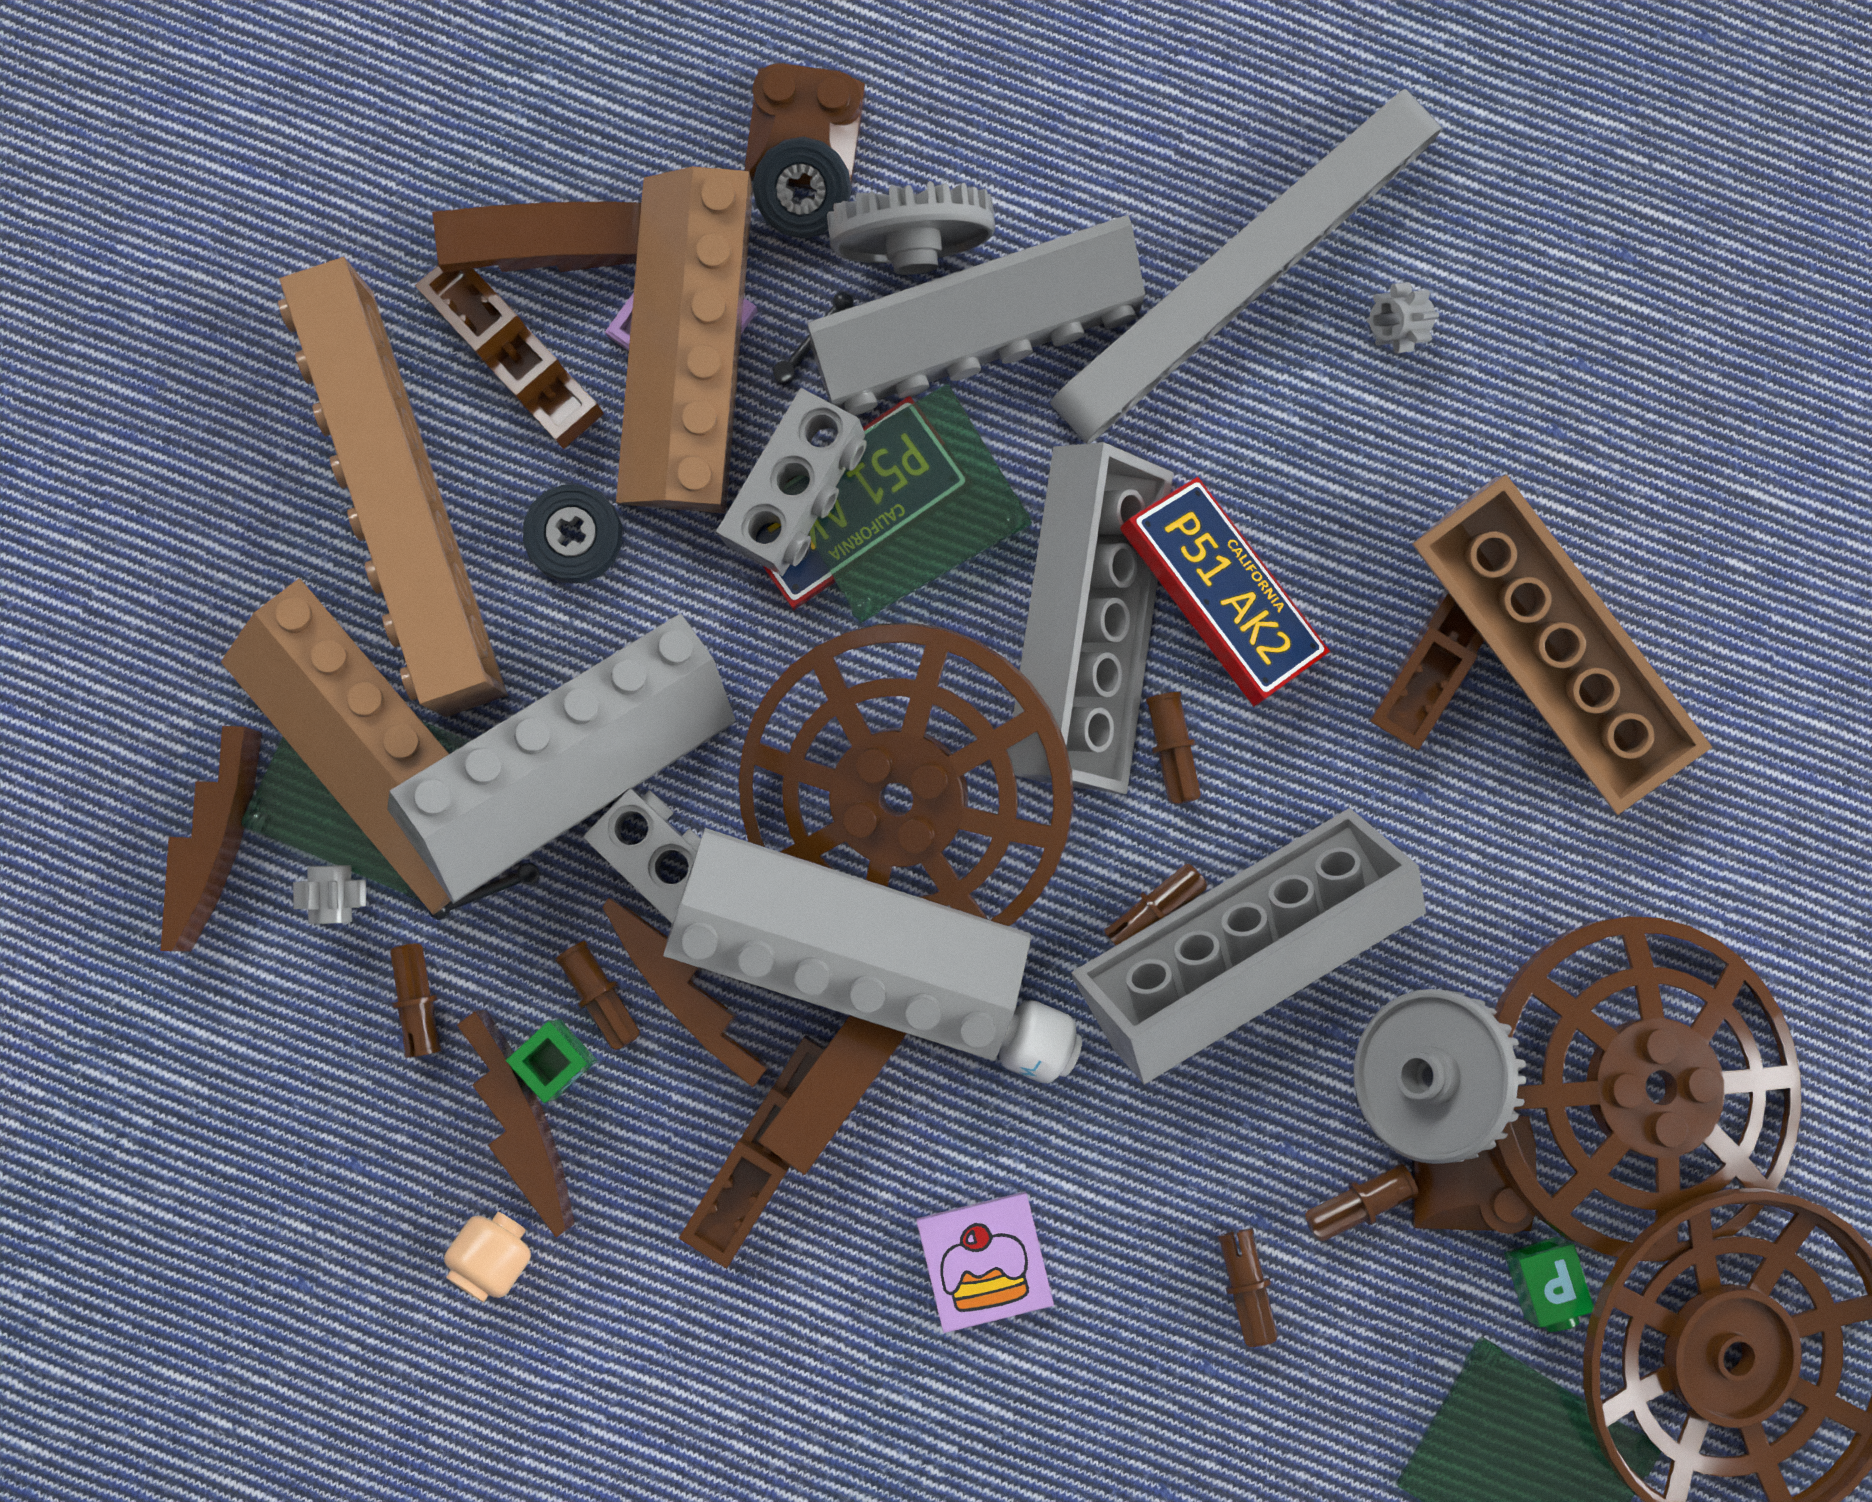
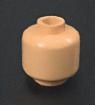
M497 1212L492 1220L484 1216L471 1217L444 1255V1262L450 1269L446 1278L483 1303L488 1296L496 1298L505 1296L531 1258L529 1247L520 1240L526 1229L501 1212Z

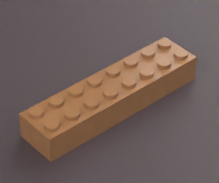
M345 257L279 278L285 295L284 299L278 300L279 310L288 330L291 333L297 332L302 350L295 352L296 361L305 382L308 385L314 383L320 401L312 405L314 416L322 434L325 437L329 435L332 437L337 455L330 457V464L339 486L342 489L347 487L349 489L354 507L347 509L348 519L356 538L359 541L366 540L372 560L365 562V570L375 593H383L389 613L382 615V620L393 647L401 646L407 666L400 668V675L409 698L412 701L418 699L420 705L444 717H448L508 696L373 291Z

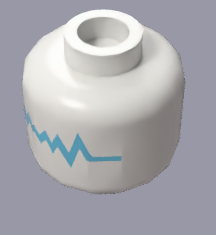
M1025 1001L1015 1009L999 1050V1058L1003 1066L1008 1070L1039 1083H1050L1059 1075L1066 1077L1072 1071L1081 1051L1082 1037L1076 1034V1024L1068 1014L1037 1001Z

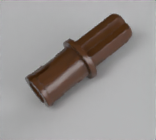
M1169 692L1146 699L1157 745L1152 748V754L1159 755L1167 798L1171 804L1192 802L1199 799L1201 794L1191 747L1196 746V742L1194 739L1189 740L1181 702V692Z
M1184 864L1148 895L1144 891L1140 893L1139 896L1142 899L1103 931L1115 945H1118L1193 901L1206 890L1208 885L1194 866Z
M586 940L577 943L558 955L555 961L557 964H560L581 999L577 1004L579 1009H587L610 1048L615 1051L636 1040L640 1035V1030L615 991L619 985L616 981L610 983L588 948Z
M420 943L395 946L391 949L390 954L398 1001L392 1002V1008H398L405 1058L440 1052L442 1050L436 1028L433 1001L438 999L437 995L430 994L423 947Z
M1400 1163L1395 1168L1360 1185L1355 1181L1349 1183L1348 1191L1308 1210L1305 1213V1218L1313 1236L1319 1241H1326L1364 1221L1368 1225L1376 1223L1375 1216L1409 1199L1419 1197V1191L1409 1170L1403 1163Z
M1253 1228L1242 1229L1237 1232L1242 1255L1238 1252L1234 1231L1218 1235V1242L1221 1244L1230 1286L1225 1289L1227 1294H1233L1244 1343L1248 1347H1261L1277 1341L1278 1334L1266 1289L1267 1286L1271 1285L1269 1278L1263 1277L1253 1236Z

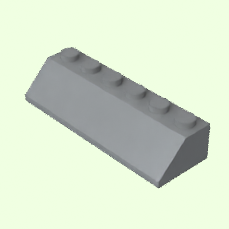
M1125 215L807 322L813 356L829 402L852 415H859L875 408L878 405L877 400L894 394H898L899 398L912 397L926 391L930 387L929 382L947 376L950 377L951 381L966 379L977 374L981 370L980 365L1000 358L1004 364L1016 362L1032 354L1033 347L1050 341L1053 342L1054 346H1062L1080 339L1084 335L1083 330L1104 324L1106 329H1112L1129 323L1136 317L1135 313L1140 311L1145 297L1132 224L1129 215Z
M1104 442L1053 447L1020 672L1031 681L1049 706L1064 737L1072 768L1073 787L1127 794L1158 579L1120 530V527L1132 516L1170 494L1173 472ZM1016 699L1013 718L1024 712ZM1037 731L1008 748V755L1011 759L1015 776L1052 784L1045 749Z
M680 613L390 790L387 810L454 904L622 796L629 788L633 789L722 732L734 724L736 720L713 657Z
M1349 808L1072 971V978L1114 1051L1145 1085L1426 914L1419 866Z
M705 828L670 928L663 956L995 1061L1016 1009L1031 934Z

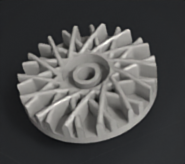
M929 181L927 190L917 195L913 193L911 185H907L904 188L891 185L889 187V195L876 194L873 191L870 193H857L855 201L834 203V211L827 214L830 247L838 256L857 262L893 263L894 272L902 275L922 274L936 270L938 268V258L965 252L982 245L991 238L996 228L991 194H987L986 189L977 191L976 187L967 188L965 183L950 190L947 183L934 187L933 182Z
M1426 989L1401 995L1387 1003L1373 1016L1363 1031L1357 1046L1353 1073L1354 1087L1358 1104L1365 1120L1377 1137L1388 1147L1402 1156L1415 1161L1433 1164L1454 1163L1479 1157L1477 1153L1482 1150L1493 1149L1496 1146L1495 1140L1507 1137L1508 1134L1502 1130L1508 1122L1518 1119V1114L1513 1110L1514 1107L1523 1106L1524 1099L1516 1097L1518 1085L1526 1083V1077L1518 1074V1070L1524 1068L1526 1063L1524 1060L1516 1059L1512 1046L1519 1045V1042L1516 1038L1508 1037L1512 1030L1511 1026L1499 1023L1493 1016L1497 1011L1493 1008H1486L1484 1001L1464 996L1465 993Z

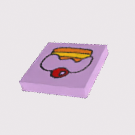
M1026 1191L917 1218V1225L943 1333L1054 1306Z

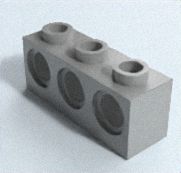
M800 388L716 531L726 546L781 576H784L790 564L793 566L798 565L809 548L811 537L808 536V533L818 516L825 518L836 502L839 493L836 485L846 468L850 471L853 470L864 454L867 443L864 440L866 434L859 418ZM825 428L838 431L836 439L826 447L811 445L812 439L818 431ZM803 475L810 478L808 487L798 495H787L784 493V487L792 477ZM772 522L781 524V532L776 540L767 544L756 542L757 532L763 525Z
M629 788L586 832L583 838L672 923L701 838L690 828L681 835L667 821L674 812L651 790L642 797L638 792ZM631 815H643L648 823L646 837L638 844H626L621 837L622 823ZM671 853H682L688 861V873L681 882L668 884L661 876V863Z

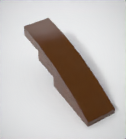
M608 201L544 202L432 212L438 266L443 272L497 265L502 272L557 266L559 272L636 263L641 203Z
M437 265L414 285L563 450L605 414L594 399L563 368L558 359L525 326L519 316L474 269L443 272Z
M1446 589L1417 635L1369 720L1372 724L1416 751L1422 746L1477 659L1478 655L1476 653L1484 642V639Z
M222 726L218 782L195 781L191 838L169 837L160 951L191 952L220 899L241 844L255 790L262 733L242 726Z
M608 898L602 906L629 957L664 1005L706 1050L751 1087L756 1086L770 1066L725 1034L738 1014L693 983L703 968L663 956L668 936L617 899Z
M474 1011L458 1023L457 1026L484 1061L490 1072L472 1086L506 1130L488 1144V1147L557 1238L573 1226L575 1222L563 1165L544 1110L536 1094L505 1061L514 1051L488 1011Z
M850 1015L764 1132L759 1142L803 1175H806L907 1033Z
M807 1035L801 1040L678 1238L726 1269L791 1166L760 1143L759 1139L827 1048Z

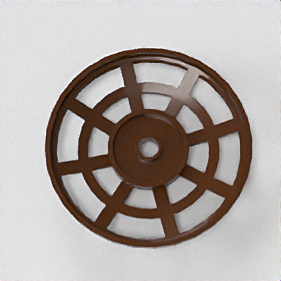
M918 623L877 624L848 631L814 647L790 665L768 690L752 718L742 748L738 779L740 811L748 842L765 847L754 811L753 775L755 765L784 776L782 784L783 809L794 844L781 850V853L833 869L825 862L821 855L846 841L857 853L870 860L866 880L886 887L889 885L892 867H908L921 863L939 891L918 897L944 906L950 905L953 909L987 920L989 919L970 893L976 890L994 872L1006 853L1010 841L1045 848L1038 867L1024 889L1001 913L990 919V921L1006 926L1015 923L1039 898L1056 871L1069 838L1074 807L1073 775L1065 740L1051 709L1031 681L1005 657L978 640L946 628ZM879 643H912L925 646L915 680L909 678H881L859 683L848 688L834 659L835 656L848 650ZM948 652L965 658L992 675L1015 697L1024 712L994 729L989 721L969 702L950 690L938 686ZM814 670L828 701L818 707L803 724L792 743L789 753L761 743L765 726L779 702L799 679ZM902 696L910 698L902 728H888L871 733L856 705L862 701L879 697ZM932 706H939L957 717L974 733L977 740L952 754L940 741L925 733ZM836 716L852 747L842 756L835 769L806 760L807 752L817 734ZM1036 731L1044 746L1052 777L1053 813L1051 825L1016 818L1018 810L1017 782L1012 762L1006 749ZM989 759L994 768L998 784V814L968 807V787L964 774ZM800 782L829 792L830 810L834 822L811 835L807 833L800 810ZM901 783L911 791L913 804L910 810L898 812L888 806L884 796L888 784ZM960 830L992 837L989 847L978 864L966 876L959 879L942 851L950 844Z
M1627 916L1590 922L1561 934L1536 951L1515 973L1495 1007L1497 1013L1493 1015L1499 1023L1511 1026L1512 1030L1508 1037H1513L1521 1013L1531 996L1559 1015L1560 1018L1554 1026L1546 1047L1542 1068V1084L1518 1086L1516 1098L1524 1099L1523 1106L1514 1107L1513 1110L1545 1109L1546 1119L1555 1143L1575 1173L1551 1197L1540 1185L1525 1161L1515 1136L1512 1122H1508L1502 1130L1508 1134L1507 1137L1495 1140L1496 1146L1493 1148L1500 1168L1516 1194L1541 1221L1569 1241L1593 1252L1619 1258L1632 1242L1606 1236L1585 1226L1570 1215L1594 1189L1623 1205L1645 1210H1655V1221L1668 1211L1696 1197L1720 1191L1733 1178L1743 1188L1776 1190L1786 1173L1797 1141L1802 1109L1801 1074L1794 1041L1781 1009L1765 983L1740 956L1719 940L1689 925L1662 918ZM1645 933L1663 934L1689 941L1710 951L1721 959L1726 965L1714 988L1687 973L1665 967H1654ZM1621 935L1630 969L1620 970L1598 979L1582 990L1576 998L1546 977L1560 962L1579 949L1607 937ZM1743 982L1750 989L1767 1017L1778 1046L1781 1066L1763 1067L1761 1055L1751 1031L1740 1013L1732 1006ZM1658 984L1682 989L1705 1002L1690 1027L1675 1020L1665 1019ZM1635 986L1640 1019L1625 1022L1613 1029L1591 1011L1611 994ZM1723 1020L1727 1023L1739 1043L1747 1069L1722 1071L1717 1056L1708 1044ZM1578 1030L1597 1047L1588 1066L1586 1081L1563 1083L1566 1053L1574 1033ZM1653 1072L1660 1074L1665 1082V1094L1656 1104L1649 1099L1646 1093V1081ZM1784 1089V1112L1780 1138L1771 1164L1763 1176L1749 1157L1755 1148L1763 1125L1766 1091ZM1749 1092L1750 1101L1747 1120L1740 1140L1736 1144L1717 1123L1723 1110L1726 1094ZM1589 1105L1597 1125L1607 1136L1590 1157L1584 1152L1576 1139L1565 1107ZM1703 1143L1722 1165L1702 1182L1680 1190L1679 1156L1693 1151ZM1627 1152L1639 1156L1654 1157L1656 1192H1646L1631 1188L1614 1180L1608 1174ZM1744 1204L1732 1218L1712 1231L1713 1239L1722 1236H1733L1747 1226L1764 1205ZM1676 1226L1657 1241L1640 1261H1670L1680 1252L1690 1248L1689 1240L1677 1242L1678 1226Z
M1761 1188L1726 1189L1696 1197L1668 1211L1638 1235L1618 1258L1605 1280L1589 1319L1583 1352V1390L1589 1421L1604 1457L1620 1481L1641 1502H1686L1693 1471L1719 1477L1747 1476L1755 1473L1768 1502H1841L1854 1491L1872 1469V1395L1866 1411L1835 1395L1840 1383L1843 1366V1334L1841 1326L1872 1319V1246L1852 1225L1827 1208L1786 1192ZM1734 1204H1758L1780 1208L1794 1214L1774 1242L1743 1235L1722 1236L1713 1239L1710 1209ZM1687 1220L1690 1248L1680 1252L1663 1265L1646 1284L1641 1294L1624 1287L1623 1285L1633 1268L1650 1248L1676 1226ZM1815 1226L1827 1233L1847 1254L1862 1278L1868 1295L1834 1303L1829 1290L1820 1276L1805 1260L1795 1254ZM1729 1253H1746L1762 1256L1763 1259L1745 1287L1735 1284L1721 1285L1715 1256ZM1693 1265L1698 1294L1687 1301L1677 1314L1655 1303L1668 1284ZM1784 1269L1789 1271L1803 1286L1813 1303V1309L1790 1316L1777 1301L1769 1297ZM1614 1307L1630 1315L1622 1348L1624 1387L1601 1400L1600 1357L1605 1328ZM1647 1324L1667 1334L1664 1347V1366L1639 1377V1346L1644 1325ZM1821 1332L1822 1361L1819 1378L1816 1385L1799 1377L1802 1360L1800 1338ZM1740 1342L1742 1347L1740 1361L1735 1367L1726 1369L1724 1366L1725 1351L1731 1344ZM1670 1390H1673L1680 1402L1689 1409L1677 1442L1660 1427L1647 1405L1648 1401ZM1788 1398L1805 1405L1803 1413L1794 1424L1775 1441L1769 1443L1761 1422L1777 1412ZM1631 1411L1646 1437L1664 1455L1672 1459L1663 1494L1650 1487L1627 1464L1615 1446L1607 1428ZM1825 1417L1855 1431L1856 1433L1849 1446L1833 1466L1807 1489L1791 1497L1777 1464L1789 1458L1805 1445L1820 1427ZM1709 1422L1723 1427L1738 1428L1747 1453L1724 1457L1699 1453Z

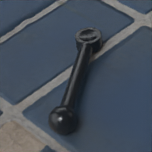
M845 291L835 294L832 299L833 306L825 316L852 308L853 297ZM809 335L788 361L778 362L773 368V374L778 383L787 385L794 380L795 368L812 349Z
M524 863L518 868L517 873L479 887L454 904L450 901L434 915L429 909L428 912L433 919L443 920L450 914L451 910L520 883L534 885L540 879V869L533 863Z

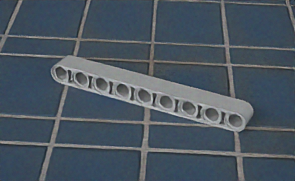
M1407 89L1400 91L1073 377L1054 396L1050 405L1086 444L1096 440L1419 156L1438 137L1443 127Z

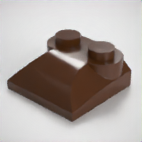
M776 63L758 69V74L752 88L754 101L744 171H749L751 181H754L756 167L768 150L786 139L807 137L823 141L838 152L849 170L852 187L865 99V83L841 71ZM803 173L798 180L790 178L788 185L813 189L810 186L812 176Z
M1518 1115V1119L1512 1122L1513 1130L1523 1157L1537 1179L1536 1141L1530 1117ZM1493 1149L1482 1150L1477 1153L1479 1157L1465 1159L1463 1162L1433 1164L1412 1160V1177L1419 1191V1197L1412 1199V1227L1486 1230L1512 1234L1520 1231H1531L1535 1214L1514 1191L1500 1168Z

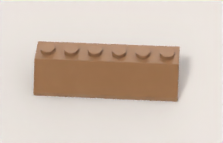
M692 166L644 177L616 495V504L726 514L753 187L749 171Z
M1507 474L1495 477L1449 511L1412 543L1413 547L1615 814L1619 815L1712 748L1711 744Z
M299 578L252 614L221 660V663L434 915L451 900L391 816L387 807L390 790L446 757L449 753Z

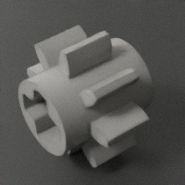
M1407 282L1392 284L1390 293L1375 294L1373 299L1376 304L1370 312V317L1367 318V323L1370 324L1372 332L1377 337L1375 344L1378 346L1393 343L1394 352L1403 353L1413 351L1415 343L1431 341L1433 338L1430 330L1434 326L1435 319L1439 317V313L1435 312L1432 302L1428 299L1430 291L1419 290L1412 292L1411 283Z
M351 865L307 867L308 881L293 882V909L308 910L309 924L352 922V908L366 906V880L351 879Z

